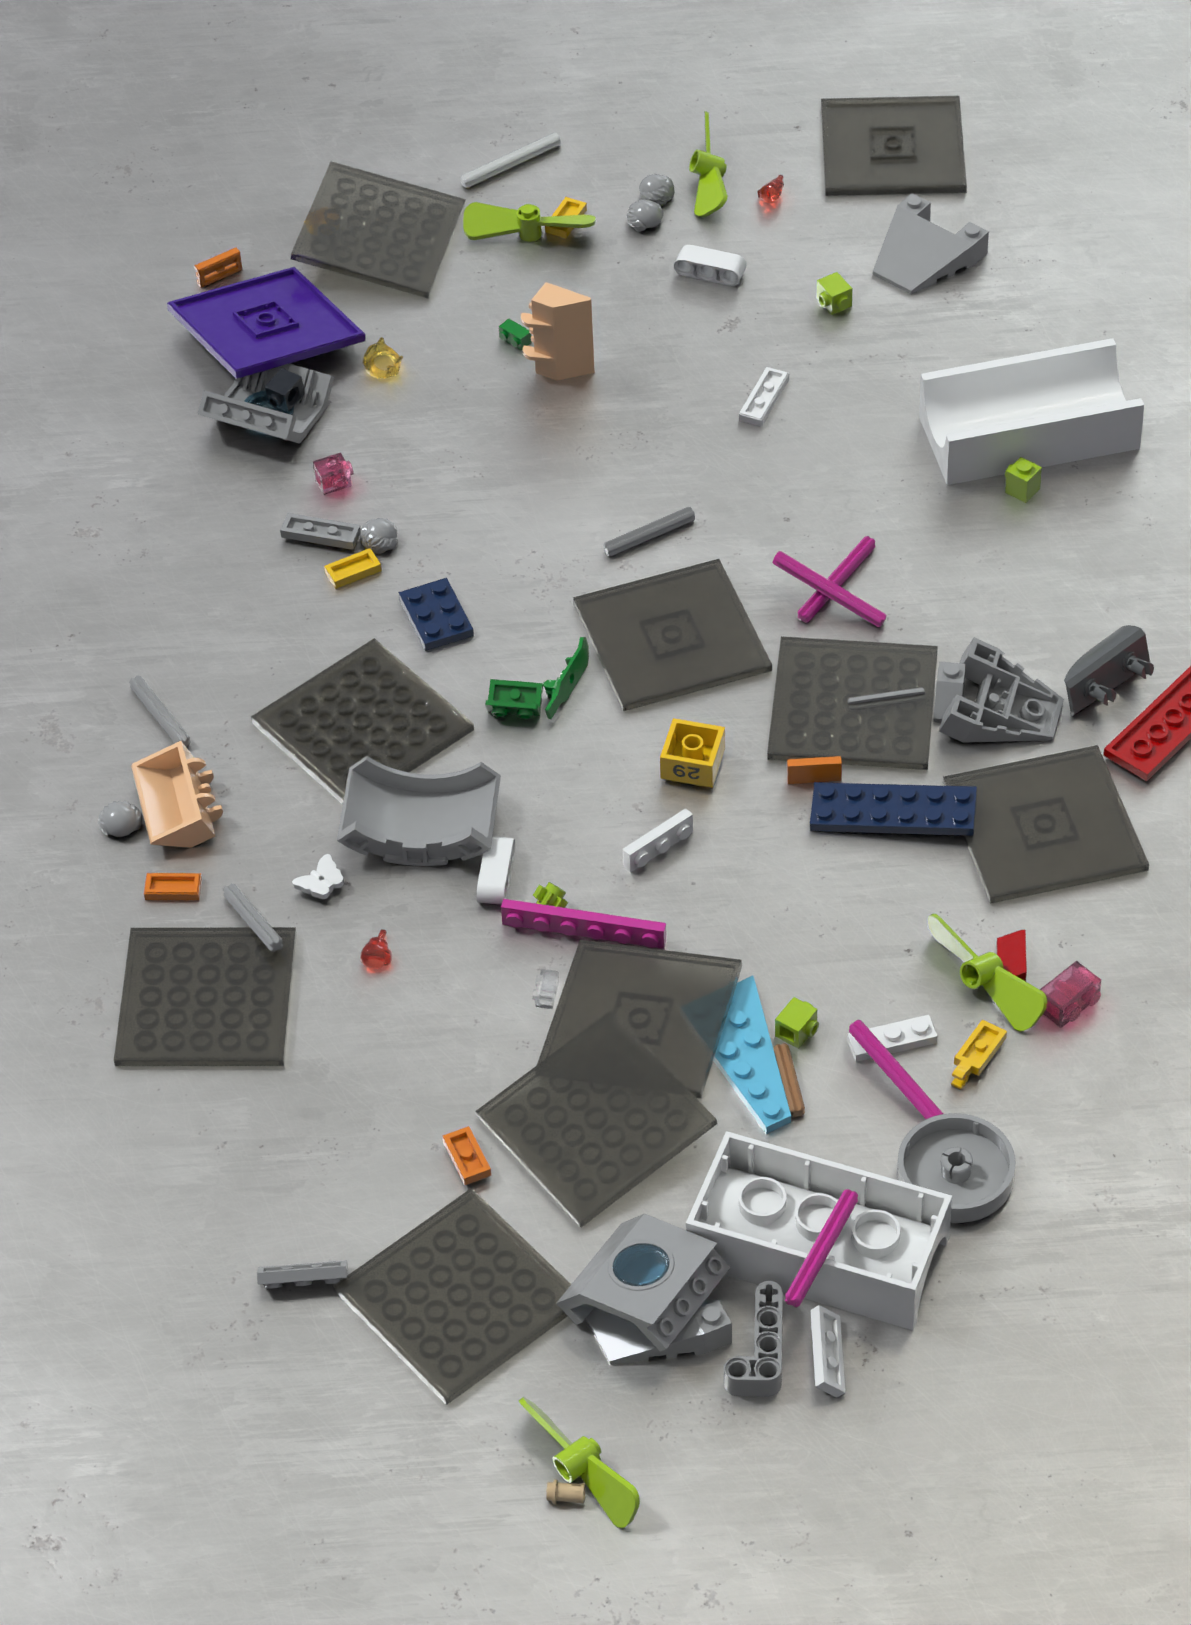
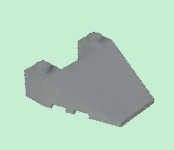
M911 193L897 205L874 266L873 275L909 294H913L935 284L940 277L945 275L950 277L955 275V271L962 267L968 269L974 266L988 253L989 231L969 222L960 231L953 234L930 222L931 202Z
M974 637L962 654L960 663L966 664L965 678L980 685L976 700L973 702L956 694L944 712L939 732L961 742L1051 741L1055 734L1064 699L1039 679L1035 681L1023 672L1024 668L1018 663L1013 665L1003 657L1005 653L999 648Z
M648 1248L619 1280L631 1286L653 1284L666 1274L670 1264L669 1260L662 1252ZM719 1300L698 1308L669 1347L663 1351H659L635 1324L596 1307L585 1318L610 1364L649 1360L648 1357L666 1355V1358L677 1357V1354L689 1352L701 1355L732 1343V1322Z

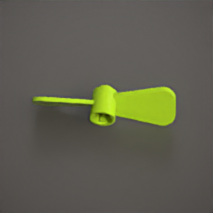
M704 111L706 152L698 149L695 150L689 164V171L700 175L694 209L695 215L700 217H707L722 208L728 198L722 180L727 164L723 157L711 154L709 112Z
M473 202L465 208L463 217L464 234L470 240H480L519 232V237L522 240L533 242L541 238L543 234L542 226L588 228L596 223V217L593 215L541 217L540 209L532 204H525L519 207L518 210Z
M937 914L928 916V927L933 937L964 961L960 967V977L963 983L971 989L983 986L1014 1029L1024 1031L1033 1027L1047 1008L1045 993L1003 969L1002 960L997 954L987 952L977 956Z
M525 1397L518 1400L536 1421L564 1448V1450L552 1458L554 1466L562 1478L571 1483L580 1476L612 1523L618 1528H624L633 1521L640 1505L639 1493L634 1485L601 1461L599 1454L602 1451L599 1444L593 1438L588 1439L585 1436L571 1443L536 1404Z

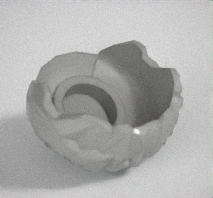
M648 175L641 181L639 186L642 200H650L658 203L660 206L670 201L675 193L672 179L665 175Z
M642 199L632 203L627 213L628 225L638 232L644 231L646 228L658 226L663 217L662 207L658 203Z
M371 519L361 528L360 542L366 549L370 548L374 554H382L387 550L394 549L398 541V531L395 524L388 519Z
M113 801L108 806H104L98 817V825L106 835L111 834L123 837L140 829L143 815L134 804H130L127 801Z

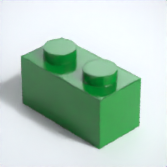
M508 318L499 325V338L514 347L523 350V346H528L532 343V335L529 330Z

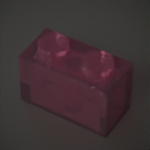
M1076 960L1040 989L1047 997V1008L1043 1015L1060 1028L1069 1021H1075L1084 1009L1095 1005L1100 999L1101 979Z

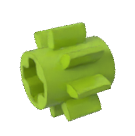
M548 882L546 887L539 884L532 895L537 899L536 904L565 908L568 904L566 899L563 898L566 891L551 882Z

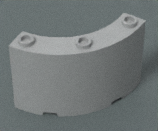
M366 756L349 768L337 841L360 854L367 856L370 852L383 856V861L401 865H446L448 860L461 858L464 861L481 855L491 849L501 775L482 762L465 770L448 774H414L390 768Z

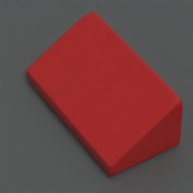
M1019 930L997 938V955L1002 960L1003 969L1026 981V930Z

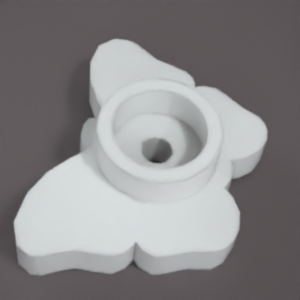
M330 854L324 855L319 860L317 871L312 870L310 875L300 876L292 881L294 889L301 890L307 894L311 893L312 896L321 899L328 898L334 888H340L344 884L340 869H337Z

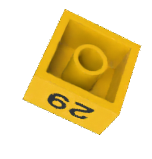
M673 718L660 755V778L713 788L725 751V727Z

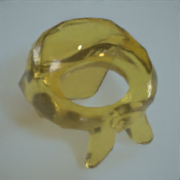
M381 337L377 343L368 347L363 357L365 371L375 378L393 377L400 372L399 368L403 356H399ZM388 356L394 364L393 366L388 365L387 370H382L376 367L374 360L377 357Z

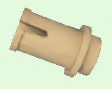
M554 1479L553 1482L547 1483L546 1500L552 1501L553 1504H556L557 1501L584 1504L585 1483H563Z

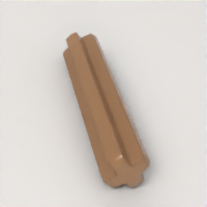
M786 1043L777 1044L774 1046V1054L791 1116H802L805 1113V1106L789 1046Z

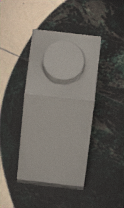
M939 661L933 722H942L944 712L956 694L963 697L966 664Z

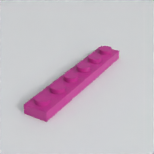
M503 899L501 905L502 925L555 932L568 936L588 937L595 940H608L621 944L628 943L648 948L665 949L667 941L666 923L509 899Z

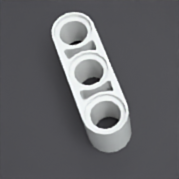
M695 245L683 246L674 263V269L679 275L727 286H736L747 267L746 260L740 255Z
M492 837L491 849L483 853L477 885L478 903L502 904L503 899H507L515 855L514 838Z

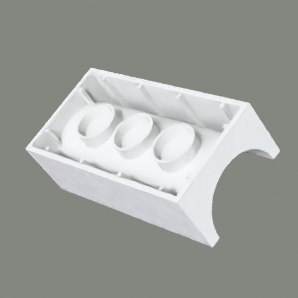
M1113 338L921 374L919 418L947 485L1004 475L1007 467L1010 464H1014L1020 457L1040 467H1046L1140 449L1144 403L1141 398L1126 401L1118 376L1116 343Z
M726 1131L686 1221V1230L717 1243L714 1249L731 1267L725 1275L757 1285L764 1281H774L781 1286L782 1292L787 1293L841 1194L846 1189L855 1191L858 1194V1202L804 1299L914 1330L917 1323L923 1286L938 1244L946 1246L950 1237L952 1196Z

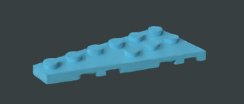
M752 975L681 1008L680 1016L764 1132L768 1134L791 1123L790 1109L754 976Z

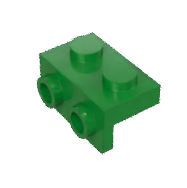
M490 679L488 700L485 702L486 709L491 715L497 717L515 714L522 719H532L533 716H540L543 683Z

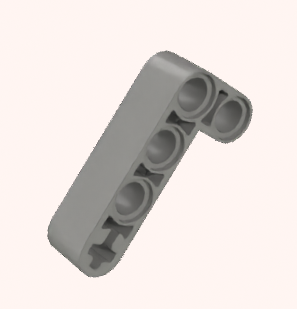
M774 1281L760 1283L755 1291L754 1357H732L724 1364V1387L733 1396L769 1397L776 1395L781 1390L783 1292L781 1286ZM766 1301H772V1306H766Z

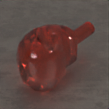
M778 175L777 178L761 187L757 191L758 197L767 203L779 199L784 187L783 175Z
M381 929L378 937H372L363 947L360 961L364 966L380 969L391 963L392 953L388 943L384 940L387 933L386 930Z

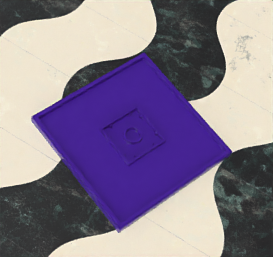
M295 267L167 302V310L236 379L365 342L366 334Z

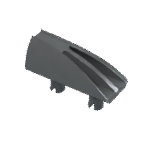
M1132 625L1120 627L1087 651L1069 669L1064 682L1066 684L1071 717L1096 700L1109 706L1108 700L1114 702L1116 698V692L1113 689L1135 674L1143 679H1147L1146 674L1152 676L1154 665L1150 663L1146 634L1140 627Z

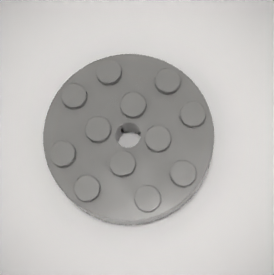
M941 1114L920 1122L907 1133L898 1152L897 1178L902 1182L951 1195V1223L971 1222L994 1213L1010 1196L1015 1178V1154L1008 1138L990 1122L968 1114Z

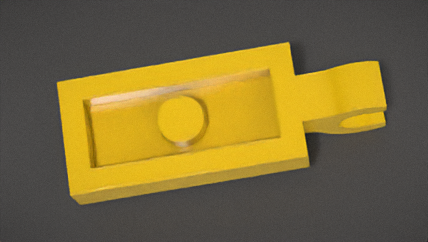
M981 1020L954 1057V1065L957 1067L952 1073V1076L955 1078L951 1085L962 1090L971 1073L979 1076L1006 1040L1007 1031L985 1020Z

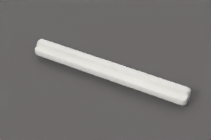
M557 133L545 136L460 177L461 184L464 188L472 187L559 146L561 138Z

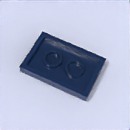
M447 577L398 592L399 600L425 651L474 636L473 627Z

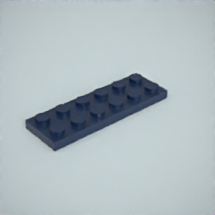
M814 782L810 831L974 836L977 787Z

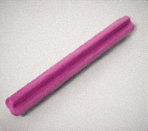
M865 536L827 579L841 586L873 551L876 541L869 536ZM816 590L797 611V618L804 623H808L830 598Z
M779 551L774 556L772 563L873 625L881 627L885 622L887 615L784 552Z
M856 1020L849 1026L850 1034L925 1119L943 1114L862 1020Z
M846 1189L841 1194L785 1295V1302L793 1307L801 1305L858 1202V1194L855 1191Z

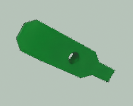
M580 637L579 645L574 655L565 659L567 666L561 672L560 678L557 677V680H546L543 683L547 697L551 698L545 709L548 719H552L560 704L568 700L588 666L589 645L586 637Z

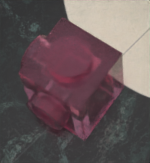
M341 452L313 461L314 478L323 495L352 486L351 475L354 474L350 461H345Z

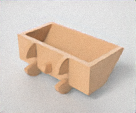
M545 282L532 298L531 303H529L532 314L521 313V322L529 328L530 334L533 335L531 336V341L534 343V347L523 346V355L528 360L535 361L537 374L556 381L595 373L591 298Z
M182 741L131 765L151 845L192 848L215 837L212 822L217 821L223 814L222 805L208 808V805L216 801L215 796L210 794L211 787L209 785L214 778L213 771L208 770L199 773L198 771L206 766V762L201 758H194Z

